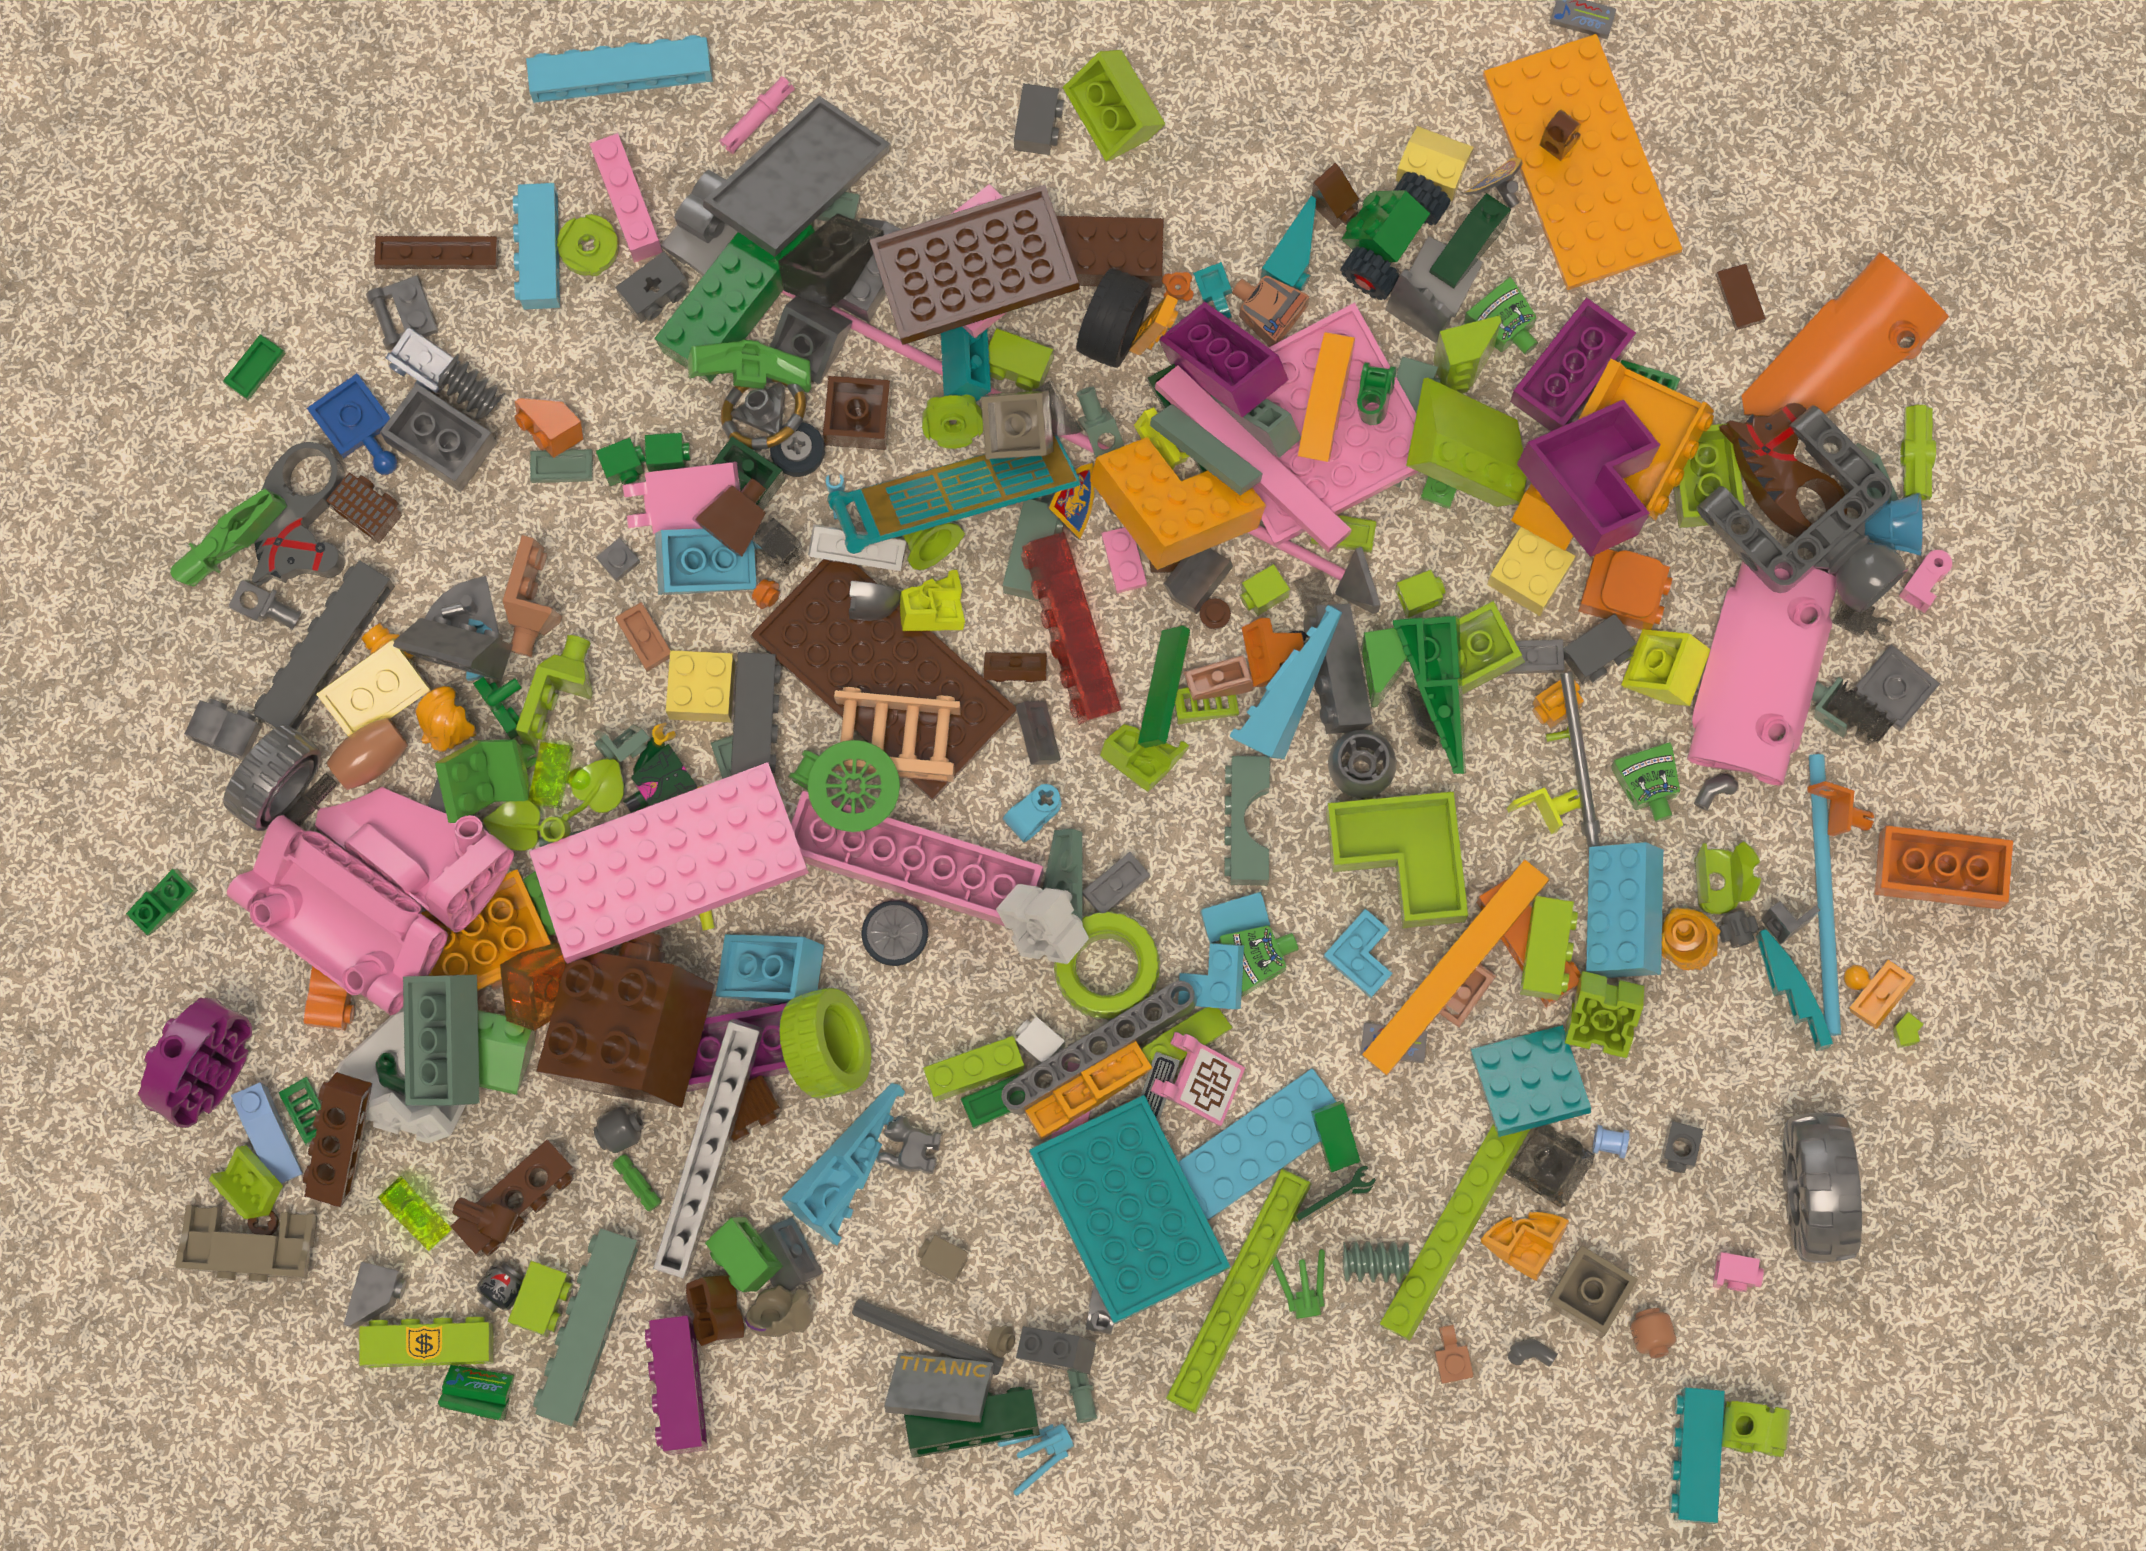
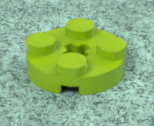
M593 214L569 220L561 228L557 238L558 253L564 265L570 271L583 276L590 275L594 277L600 275L614 263L619 251V240L612 225L606 219ZM590 239H593L595 248L583 251L584 248L581 242H588Z
M971 395L932 397L927 401V407L922 414L923 433L929 441L931 437L933 440L938 441V446L943 448L957 449L966 447L972 443V438L976 437L978 433L980 437L983 432L982 409L976 404L975 398ZM949 420H957L954 425L949 422Z

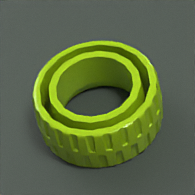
M1098 912L1082 918L1083 928L1089 939L1068 964L1054 962V974L1062 996L1073 1009L1080 1011L1086 1017L1090 1016L1096 1020L1107 1019L1111 1021L1153 994L1159 979L1160 959L1153 938L1144 926L1139 925L1138 921L1133 918L1130 919L1121 913ZM1100 939H1113L1124 943L1134 953L1138 962V972L1134 982L1125 991L1115 995H1099L1089 991L1080 982L1076 973V963L1080 953L1089 944Z
M824 988L794 997L786 1004L780 1020V1044L789 1073L800 1089L811 1097L823 1099L842 1095L862 1086L870 1072L871 1044L865 1021L854 1001L839 989Z

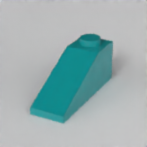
M1310 196L1262 267L1261 278L1269 276L1300 291L1304 289L1311 276L1307 273L1316 206L1315 197Z

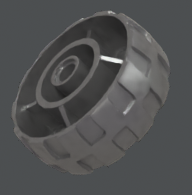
M1808 1113L1793 1116L1785 1124L1782 1159L1785 1165L1783 1170L1784 1192H1787L1788 1197L1786 1205L1788 1224H1791V1238L1794 1248L1797 1250V1255L1799 1259L1805 1262L1814 1263L1836 1262L1855 1258L1861 1246L1862 1201L1857 1154L1849 1122L1843 1114Z

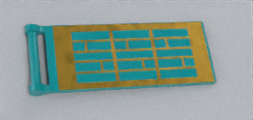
M1055 434L1053 435L1054 452L1048 455L986 459V454L851 492L837 490L828 495L827 501L830 508L837 515L846 538L845 546L848 552L856 554L861 552L866 546L1077 487L1080 485V479L1058 435ZM853 501L867 535L857 534L846 506Z

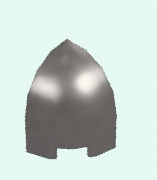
M851 581L850 597L852 598L849 619L873 621L881 620L891 615L899 606L901 592L881 584Z

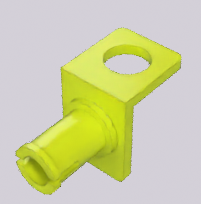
M1544 787L1515 799L1506 809L1510 813L1535 802L1550 833L1555 834L1563 826L1560 815L1581 808L1580 797L1574 798L1579 795L1575 789L1551 799Z

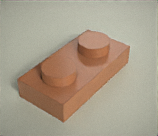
M642 602L615 617L646 672L670 659V649Z

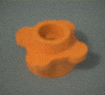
M1188 272L1165 274L1162 278V283L1166 289L1164 297L1169 295L1178 300H1192L1194 292L1190 288L1191 274ZM1180 285L1181 288L1177 290L1175 289V286Z

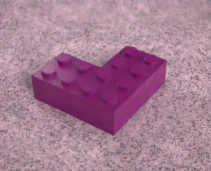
M1623 399L1527 442L1517 465L1586 553L1592 557L1640 533L1650 513L1623 479L1648 468L1660 444Z

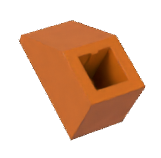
M519 398L515 401L516 415L514 417L516 423L523 431L527 430L533 436V440L540 450L545 449L553 458L583 440L581 421L563 402Z

